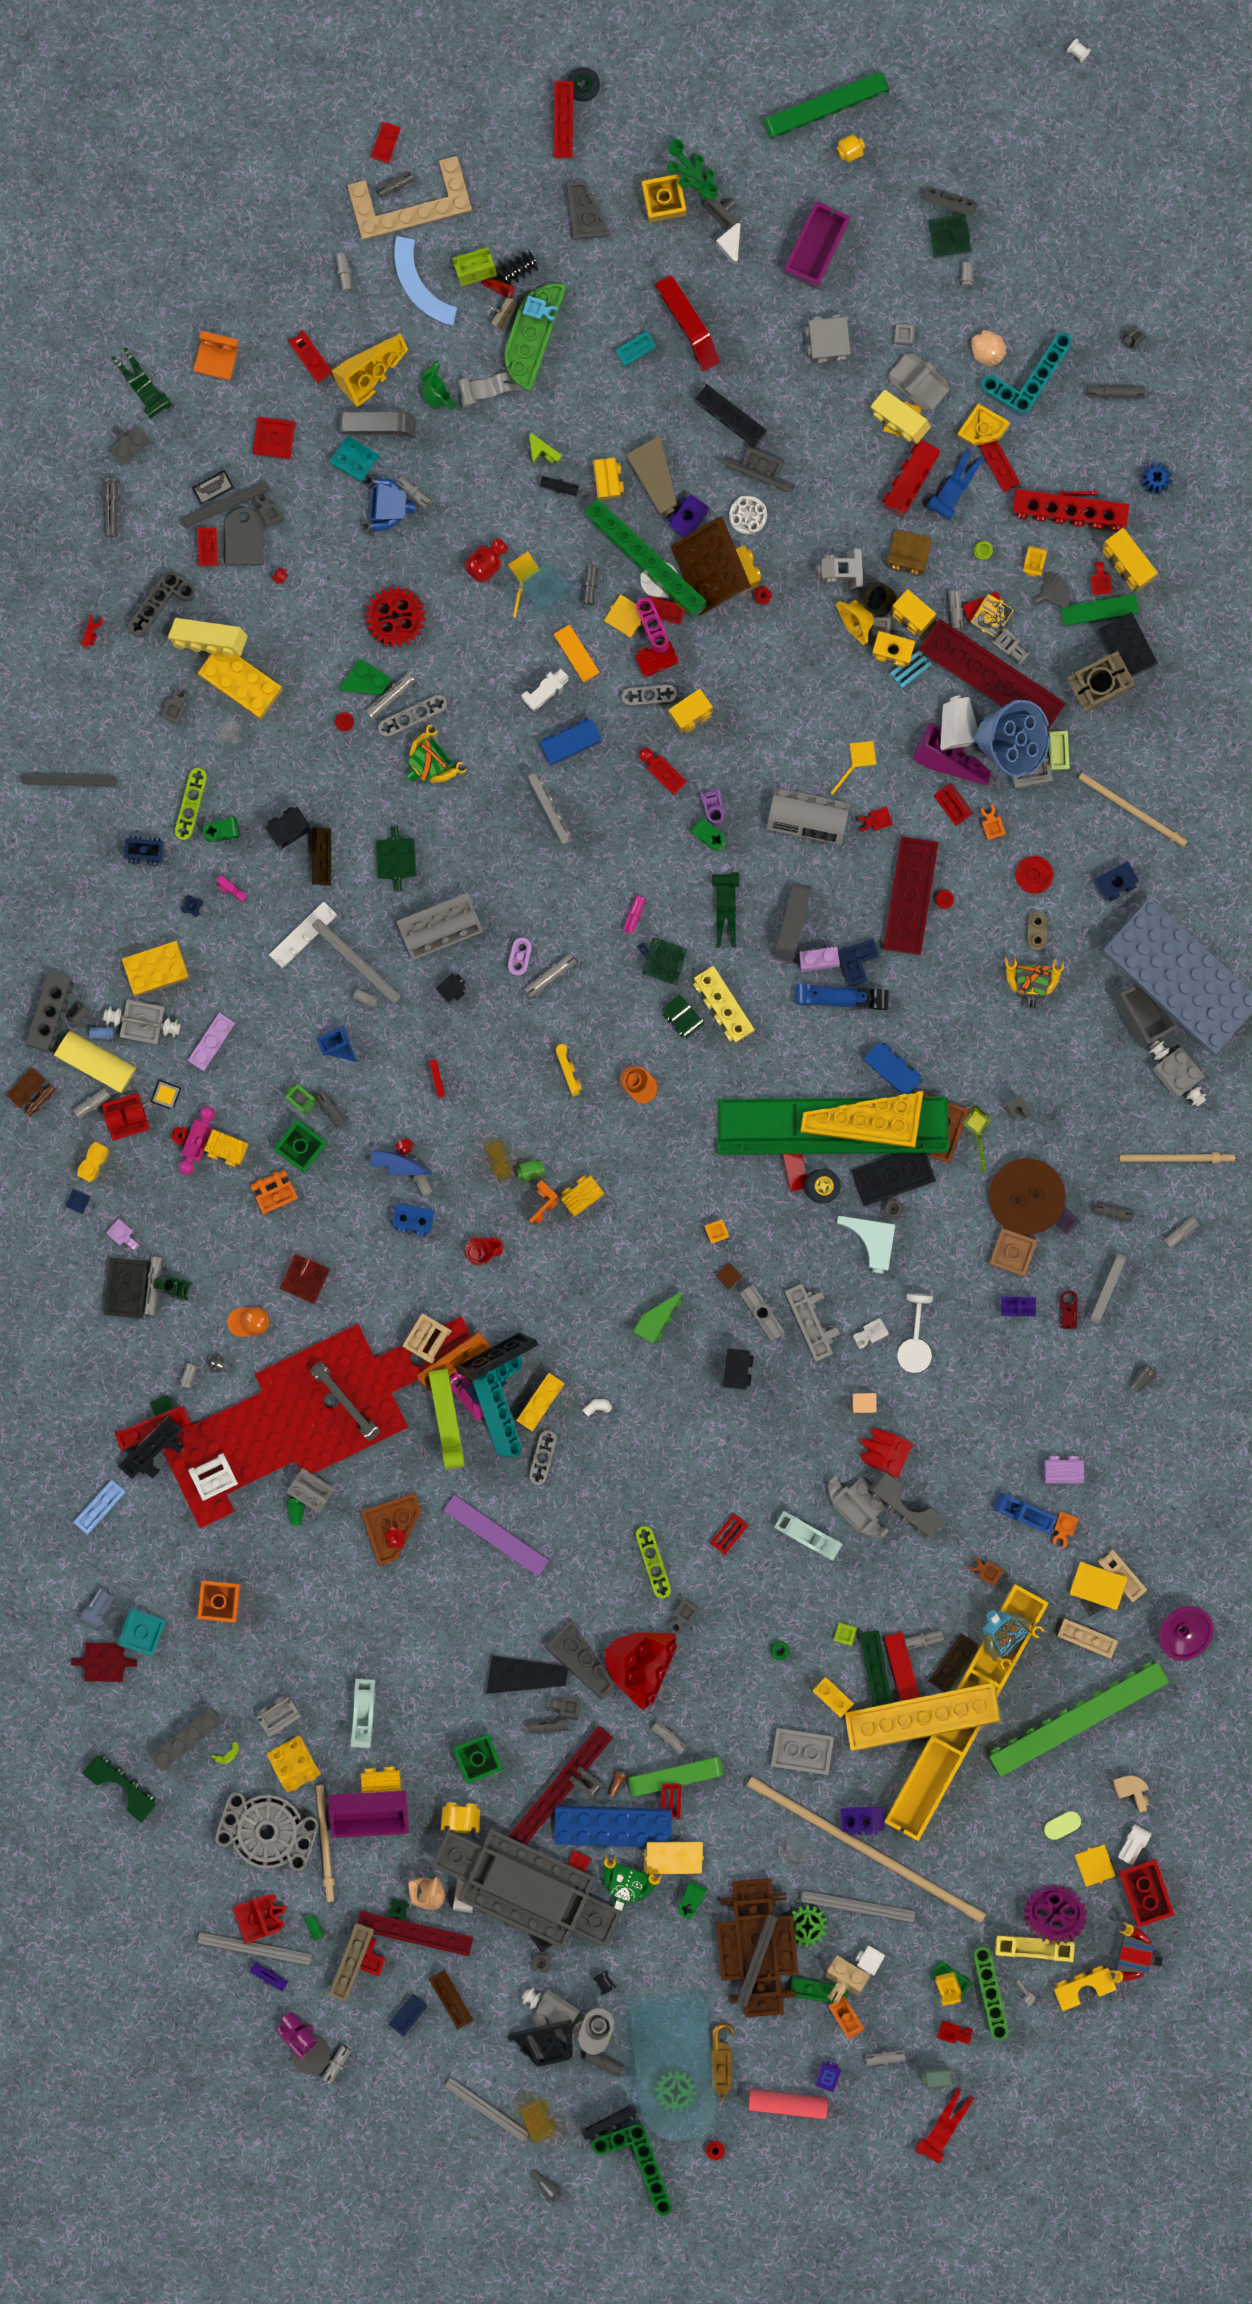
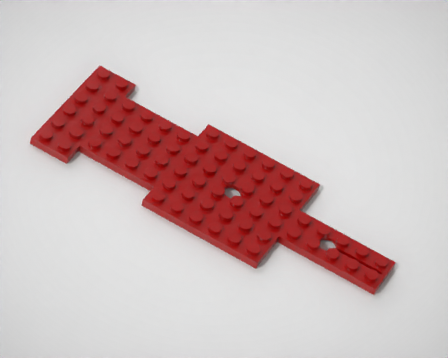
M462 1316L443 1325L452 1332L449 1336L447 1335L436 1353L433 1364L471 1338ZM356 1324L255 1373L262 1392L194 1425L190 1419L191 1423L183 1426L182 1431L178 1434L179 1440L185 1445L183 1450L178 1455L174 1449L169 1447L167 1449L164 1448L163 1452L200 1529L235 1512L227 1494L296 1461L300 1470L304 1468L314 1474L409 1428L392 1393L418 1381L417 1375L432 1364L425 1360L423 1365L414 1366L410 1360L413 1352L404 1348L403 1345L375 1358L359 1324ZM435 1329L423 1349L424 1353L429 1352L441 1332L440 1330ZM320 1361L324 1363L331 1372L329 1377L365 1420L367 1422L371 1420L380 1430L373 1440L368 1441L359 1431L361 1426L340 1401L335 1408L325 1406L324 1398L327 1394L332 1393V1391L323 1381L318 1382L309 1371L316 1363ZM224 1453L238 1484L203 1501L189 1473V1469L193 1467L195 1469ZM221 1464L198 1475L201 1481L224 1468Z

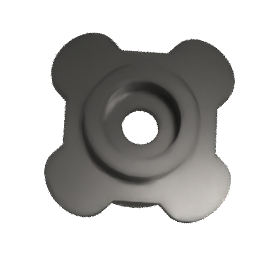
M889 1198L887 1205L882 1208V1213L884 1215L887 1214L895 1221L899 1218V1213L904 1210V1205L896 1202L894 1198Z
M215 1354L214 1357L211 1356L208 1363L210 1372H220L224 1358L220 1357L219 1354Z
M539 1952L533 1953L531 1969L547 1973L550 1969L548 1965L551 1956L549 1954L542 1955Z

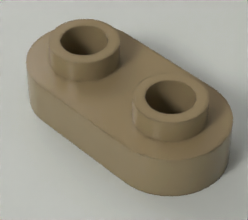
M1035 912L1028 919V945L1032 950L1040 951L1047 944V918L1043 913ZM1036 918H1039L1041 920L1040 925H1036L1034 923V920ZM1036 937L1041 939L1040 944L1034 942Z

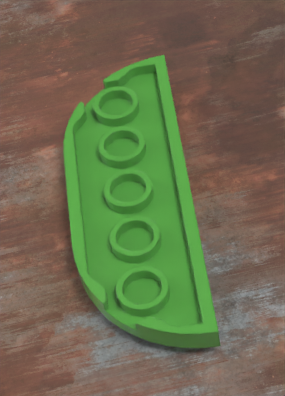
M548 284L534 292L532 291L523 300L518 310L506 345L505 362L512 380L528 392H532L567 290V285ZM528 296L547 301L546 307L556 306L558 313L554 311L549 313L550 316L555 317V322L548 321L545 316H542L541 321L524 316L522 313Z

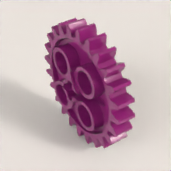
M1052 1884L1050 1889L1044 1886L1043 1892L1037 1889L1036 1895L1031 1893L1030 1899H1027L1026 1902L1027 1906L1024 1908V1912H1026L1024 1919L1027 1920L1026 1926H1031L1029 1932L1036 1931L1035 1938L1042 1936V1942L1049 1939V1944L1051 1945L1053 1940H1056L1057 1945H1060L1061 1940L1067 1944L1068 1938L1074 1941L1075 1935L1080 1936L1081 1930H1084L1085 1927L1084 1923L1087 1921L1085 1917L1087 1910H1083L1085 1903H1080L1081 1897L1075 1898V1891L1070 1894L1068 1893L1069 1887L1062 1890V1886L1059 1885L1058 1889H1055ZM1050 1901H1057L1058 1904H1052ZM1065 1912H1070L1073 1916H1068ZM1042 1913L1046 1917H1040L1038 1914ZM1058 1925L1061 1929H1056L1053 1926Z

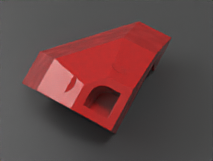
M636 1632L616 1639L605 1649V1665L614 1683L642 1710L652 1705L656 1699L677 1649L676 1635L673 1633Z

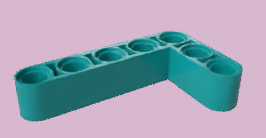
M1065 332L1056 335L1020 392L992 375L986 376L983 379L981 385L982 392L1016 415H1027L1069 351L1072 343L1071 336ZM1064 339L1068 344L1060 346L1058 340ZM1055 355L1058 360L1050 362L1047 357ZM1045 371L1048 376L1040 378L1037 373ZM992 382L995 388L989 390L985 387V384ZM1033 386L1037 389V392L1031 394L1027 388ZM1008 392L1011 398L1005 400L1001 397V394ZM1024 402L1027 404V408L1021 410L1017 404Z
M521 1356L473 1381L496 1452L502 1458L518 1457L522 1452L521 1442L501 1386L502 1381L521 1369Z

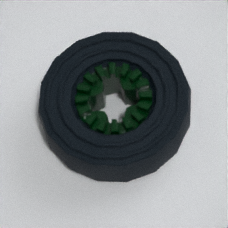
M577 68L567 78V81H574V99L577 101H589L599 92L600 79L597 73L590 68ZM582 80L589 84L585 86V89H581V86L578 85Z

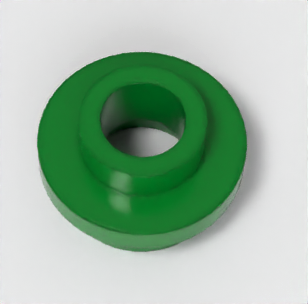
M777 1641L771 1646L770 1652L774 1659L784 1660L789 1656L790 1648L787 1643ZM782 1647L784 1649L783 1654H778L776 1649Z

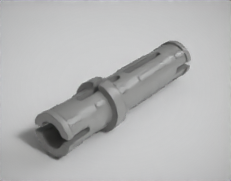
M406 673L402 679L396 684L393 683L392 687L365 711L372 719H375L395 699L403 696V692L416 681L409 673Z
M568 953L558 963H553V967L525 987L524 990L532 998L559 975L560 977L564 975L563 972L576 964V961Z
M151 1257L149 1274L147 1273L148 1286L143 1314L156 1315L158 1292L154 1289L153 1284L155 1278L161 1275L163 1258Z

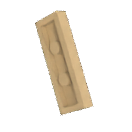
M1065 1618L1057 1637L1110 1659L1118 1643L1113 1638Z

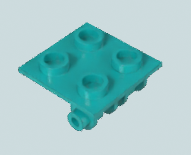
M347 436L329 463L334 468L343 470L342 473H348L347 476L351 475L357 482L361 481L363 483L367 473L378 460L380 454Z

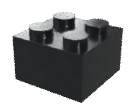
M298 806L286 809L282 817H274L267 822L268 826L265 828L279 850H282L312 830Z
M727 1348L723 1388L746 1391V1388L750 1387L752 1375L748 1374V1369L753 1367L754 1355H750V1351Z

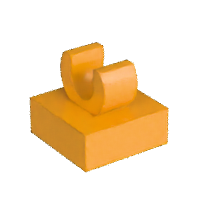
M723 1219L704 1226L711 1244L729 1238Z

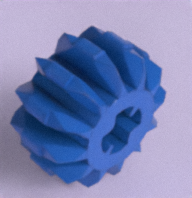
M1152 462L1151 468L1145 466V472L1141 473V477L1145 478L1141 480V484H1148L1144 490L1147 491L1149 488H1152L1151 494L1153 495L1156 489L1159 495L1162 494V488L1168 491V485L1173 482L1169 479L1173 475L1172 472L1166 473L1169 467L1166 466L1162 469L1161 462H1159L1158 467ZM1153 475H1155V476L1159 475V476H1160V479H1159L1160 482H1158V480H1157L1156 482L1153 481V478H1154Z

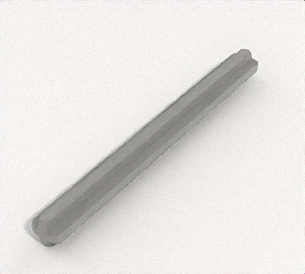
M317 919L312 924V927L388 999L393 1003L399 1000L400 994L320 919Z
M803 1891L801 1895V1902L906 1922H914L915 1912L911 1910Z
M199 1933L197 1940L198 1944L303 1965H310L312 1955L308 1953L252 1942L244 1944L242 1940L206 1933Z

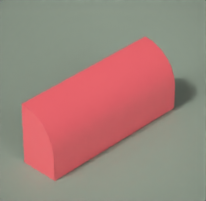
M750 2088L748 2110L826 2119L828 2098Z

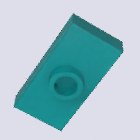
M645 331L616 349L615 353L623 366L627 367L656 349L657 346L648 331Z

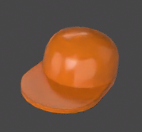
M631 1065L626 1067L620 1075V1085L636 1102L645 1104L652 1101L656 1096L657 1082L644 1068Z
M260 1307L235 1309L230 1313L227 1320L230 1332L238 1337L261 1335L267 1331L270 1324L268 1313Z

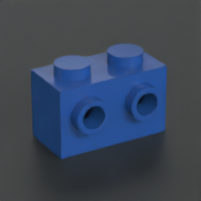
M396 1203L392 1226L396 1228L397 1232L407 1233L408 1230L415 1231V1235L426 1237L427 1233L431 1234L435 1211Z

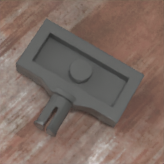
M117 426L116 430L113 429L112 432L119 438V441L109 451L123 465L151 440L139 426L127 434H124L119 426Z

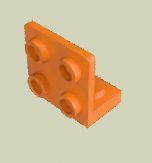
M201 331L199 337L200 346L194 365V372L230 380L239 348L238 339Z
M542 1180L536 1185L538 1188L537 1193L544 1200L547 1198L549 1200L529 1220L531 1225L534 1223L538 1225L545 1218L544 1213L548 1209L552 1211L558 1204V1195Z

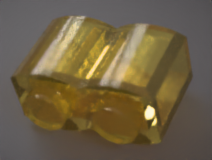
M499 1139L487 1143L486 1152L492 1162V1172L496 1180L501 1181L511 1178L512 1170L509 1161L506 1159V1149L503 1142Z

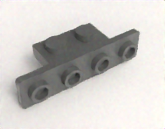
M749 446L743 462L726 455L722 460V464L730 470L737 469L743 472V475L750 478L756 477L766 485L773 484L780 491L792 492L795 487L794 483L778 477L784 464V459L753 446Z

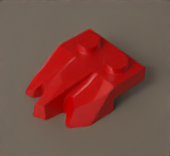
M871 1428L870 1433L873 1435L871 1439L860 1437V1445L865 1447L867 1451L859 1456L864 1464L884 1471L898 1479L914 1443L885 1430Z
M264 1895L232 1907L244 1944L277 1933L284 1926V1921L279 1920L278 1916L286 1912V1905L274 1906L273 1902L276 1900V1895Z

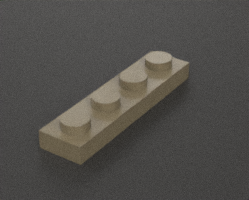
M356 1922L328 1996L347 2002L375 1929Z

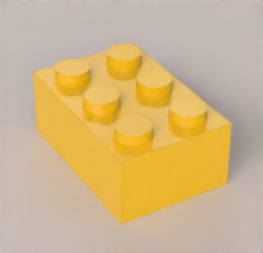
M1124 528L1104 542L1102 547L1104 549L1102 551L1103 555L1107 560L1111 559L1114 562L1115 571L1120 576L1123 574L1127 579L1125 583L1131 591L1135 590L1137 593L1156 578L1158 572Z
M177 941L122 959L135 997L190 979Z

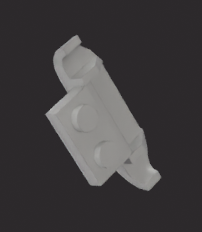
M835 1475L828 1483V1492L833 1504L832 1506L858 1533L872 1538L884 1537L889 1530L882 1528L877 1523L878 1519L876 1516L888 1504L883 1500L878 1502L871 1496L873 1492L869 1490L870 1485L862 1477L849 1489L847 1486L843 1488L838 1481V1477Z

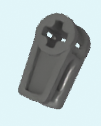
M579 1766L577 1771L587 1782L583 1783L575 1776H571L569 1780L595 1802L596 1796L607 1786Z

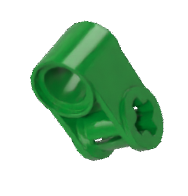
M231 817L206 824L203 828L205 840L212 843L231 840L232 837L233 839L239 838L241 835L237 818ZM209 829L217 831L214 833L213 837H211L210 834H206L209 833Z
M701 817L689 831L693 836L696 835L699 841L714 851H720L725 846L724 835L704 817ZM719 837L721 844L716 843L713 845V838L718 839Z
M692 1880L690 1881L678 1909L679 1914L683 1918H691L695 1914L708 1888ZM690 1904V1909L693 1910L692 1913L684 1915V1910L681 1909L682 1906Z

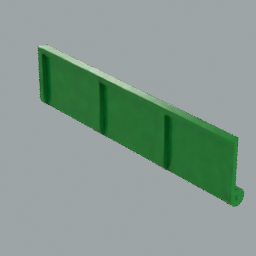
M891 1097L718 1099V1146L716 1149L718 1150V1155L949 1153L951 1145L949 1144L948 1097H923L915 1148L801 1133L804 1112Z

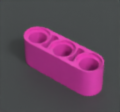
M646 597L641 598L636 605L638 616L653 650L657 653H664L669 647L668 636L652 600ZM644 605L650 606V609L646 612L641 610V607ZM655 622L658 625L652 629L648 627V624ZM663 639L665 641L663 645L655 644L656 640Z

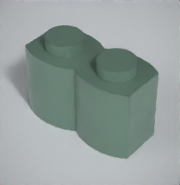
M948 2066L924 2068L925 2072H921L922 2084L928 2089L951 2087Z

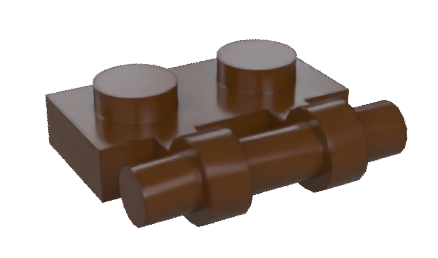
M31 1067L6 1096L20 1109L26 1103L29 1108L24 1113L31 1117L34 1112L37 1113L40 1110L39 1107L46 1099L49 1100L52 1097L51 1094L56 1089L51 1084L46 1089L41 1087L46 1080ZM38 1091L41 1095L32 1102L30 1098Z

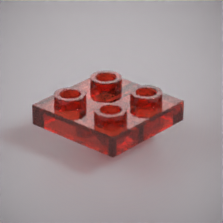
M295 1254L279 1289L315 1305L330 1269Z

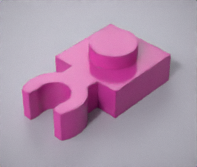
M222 875L216 880L219 884L218 888L225 894L230 892L242 903L247 898L246 894Z

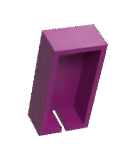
M818 201L815 202L784 269L785 275L815 289H819L851 218L837 210L834 211L833 217H831L832 208Z
M406 1791L329 1795L331 1837L409 1834Z

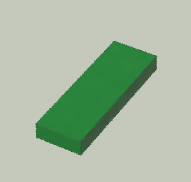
M792 1977L790 1990L795 1989L796 1993L790 1994H796L797 1998L834 2003L837 1994L832 2001L828 1998V1995H830L836 1984ZM846 1990L842 1997L845 1996L848 2000L849 1991Z

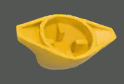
M856 600L849 604L842 601L837 602L835 605L844 625L864 646L868 642V632L874 622L873 614Z

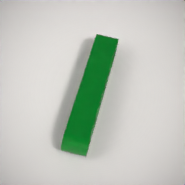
M879 72L763 120V124L770 140H772L777 135L782 136L792 132L794 128L799 129L809 125V122H817L827 117L826 115L831 113L834 115L844 111V108L848 106L851 108L861 104L863 100L867 99L868 101L878 97L880 93L889 92L890 88L883 72Z

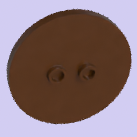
M1021 1158L1009 1162L996 1173L990 1185L989 1204L994 1217L1003 1227L1018 1234L1033 1235L1049 1229L1058 1221L1065 1207L1066 1190L1063 1180L1052 1166L1038 1159Z

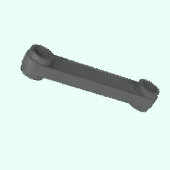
M322 1361L316 1363L309 1370L318 1382L323 1381L361 1426L359 1431L368 1441L373 1440L380 1430L371 1420L367 1422L329 1377L331 1372Z

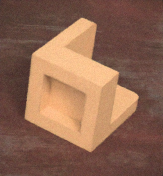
M876 1393L852 1394L853 1413H875Z

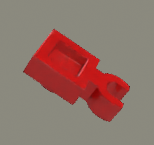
M888 807L869 812L870 818L860 817L857 819V822L864 821L866 823V826L861 828L860 832L867 831L870 826H873L874 831L893 826Z

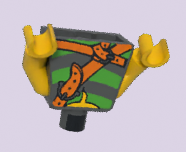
M1006 957V977L1009 986L1013 992L1017 993L1018 997H1026L1025 1008L1036 1009L1037 998H1045L1057 986L1061 971L1064 969V961H1062L1061 966L1055 965L1056 959L1053 961L1052 966L1017 964L1015 957H1013L1014 961L1012 963H1008Z

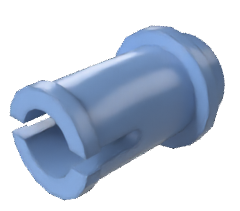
M109 1025L107 1027H90V1039H107V1041H110V1039H114V1028Z

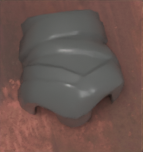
M1137 325L1126 329L1122 334L1124 346L1130 349H1135L1147 337L1140 332Z

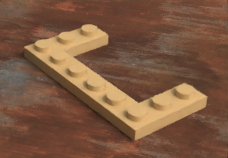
M454 156L439 160L448 197L375 216L366 180L347 185L362 240L471 212L472 208L458 157Z

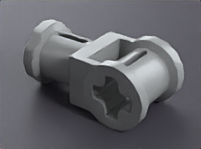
M1005 628L1002 629V633L998 638L991 642L1001 653L1007 657L1011 655L1017 660L1018 665H1021L1031 653L1019 646L1020 642Z

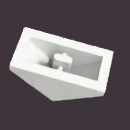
M736 223L716 240V245L734 265H737L740 223Z

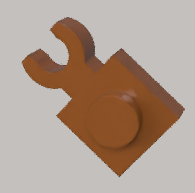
M973 1557L972 1559L978 1563L977 1566L973 1568L968 1565L967 1568L971 1571H979L978 1578L995 1587L1004 1570L988 1560L983 1565L978 1557Z

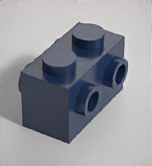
M131 836L130 839L125 838L124 859L128 860V863L140 864V861L147 862V865L159 866V863L164 862L165 843L160 838H150L149 840H142V837Z

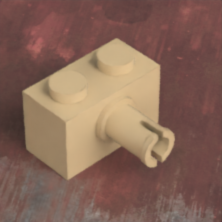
M836 1956L825 1976L836 1983L828 1998L832 2001L837 1994L834 2002L838 2004L846 1990L859 1997L870 1975L841 1957Z

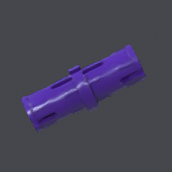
M257 1962L253 1964L249 1973L264 1980L263 1983L266 1985L269 1983L281 1992H283L289 1982L276 1975L272 1969L268 1970Z

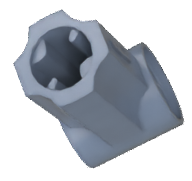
M100 1589L79 1620L96 1630L99 1626L98 1624L105 1616L104 1613L115 1597Z

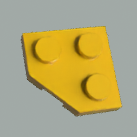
M978 403L957 435L973 446L1000 440L1010 426V422Z

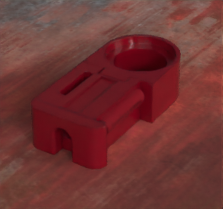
M1067 1290L1060 1296V1309H1062L1060 1324L1062 1326L1060 1325L1059 1327L1061 1329H1076L1078 1297L1074 1291ZM1065 1294H1072L1074 1296L1073 1304H1065L1063 1300Z

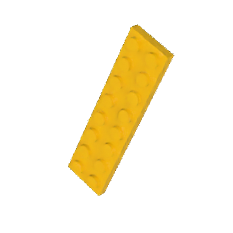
M994 1683L845 1713L850 1750L852 1752L1001 1722Z

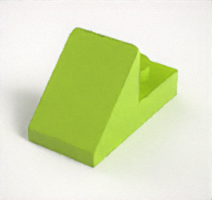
M531 433L529 438L533 465L542 453L546 461L551 464L555 462L558 465L562 460V455Z

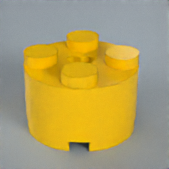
M446 1803V1807H442L440 1831L444 1832L445 1828H447L452 1833L470 1834L471 1830H475V1834H478L481 1810L477 1809V1804H466L465 1807H458V1803Z

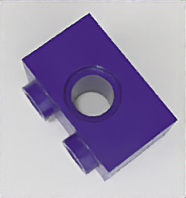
M691 494L688 498H683L679 504L681 509L677 514L674 512L668 520L670 523L669 529L682 538L693 533L709 511V506ZM688 512L692 514L693 518L690 521H685L682 515Z

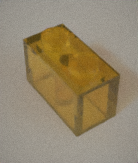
M538 2098L518 2108L534 2144L556 2135L554 2130L558 2128L554 2119H549L547 2112L550 2110L545 2100L541 2101Z

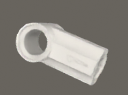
M1134 1824L1131 1833L1127 1835V1841L1118 1858L1133 1866L1141 1849L1146 1846L1152 1833Z

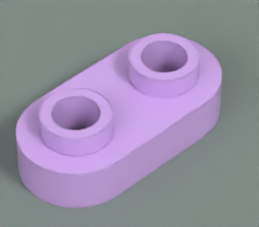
M526 938L516 939L512 946L508 968L510 973L515 976H521L527 971L532 946ZM523 944L526 946L525 951H520L518 947ZM516 963H520L522 965L520 970H516L514 968V965Z

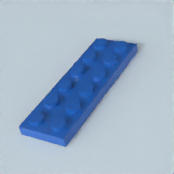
M556 1805L555 1844L647 1847V1842H671L672 1809Z

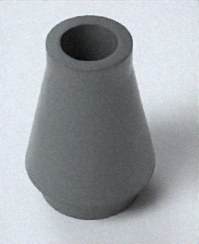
M1147 1364L1143 1367L1141 1366L1130 1387L1139 1393L1156 1379L1157 1373Z

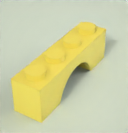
M996 1934L994 1954L1073 1962L1075 1942L1068 1941L1065 1944L1061 1940L1060 1945H1057L1056 1940H1053V1943L1050 1945L1049 1939L1042 1942V1938Z

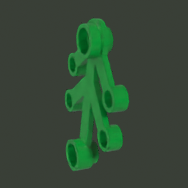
M673 139L668 145V152L672 156H677L685 167L675 161H671L667 166V170L671 174H676L677 172L684 174L678 180L680 187L687 188L690 186L700 191L705 199L714 200L718 195V187L713 183L715 172L707 168L702 174L704 158L699 154H695L690 162L683 153L685 149L684 143L679 139Z

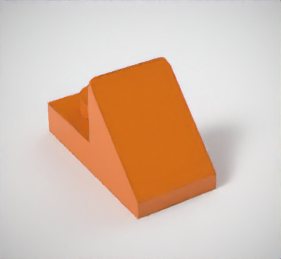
M845 1996L840 1999L838 2004L834 2002L828 2006L848 2040L865 2031Z

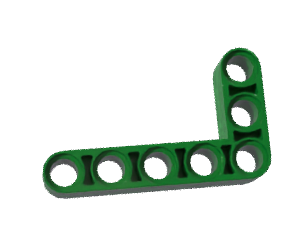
M633 2123L602 2134L592 2141V2150L598 2155H603L632 2144L656 2213L666 2216L671 2212V2200L644 2125ZM640 2127L643 2131L642 2135L634 2137L631 2133L633 2128ZM622 2134L624 2141L621 2144L615 2143L613 2140L614 2135ZM598 2140H602L606 2143V2147L603 2150H598L595 2147V2143ZM640 2146H647L649 2153L642 2156L638 2153V2149ZM646 2165H654L656 2168L655 2172L647 2174L644 2170ZM660 2183L662 2190L658 2193L651 2190L652 2184ZM659 2202H667L669 2205L668 2209L660 2211L657 2207Z

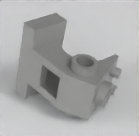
M853 549L846 552L847 558H836L835 555L824 556V559H821L820 564L817 565V579H821V582L828 584L837 583V579L848 580L849 590H857L858 587H863L861 549ZM838 564L847 565V573H839Z

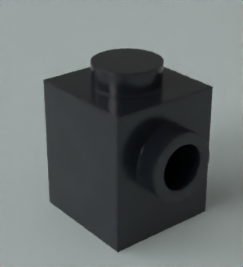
M452 973L436 987V991L450 1004L454 999L458 1001L465 995L464 990L466 987L464 984L466 982L459 974L455 976Z

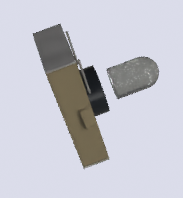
M507 297L500 307L494 304H488L487 309L496 315L491 324L501 332L518 306L513 299Z

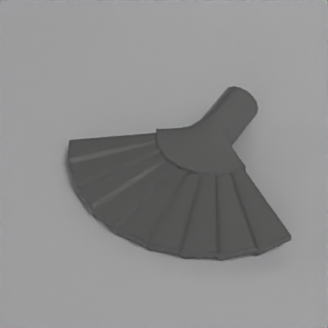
M1050 571V573H1044L1042 593L1033 598L1036 605L1043 601H1049L1067 609L1070 604V590L1062 577Z

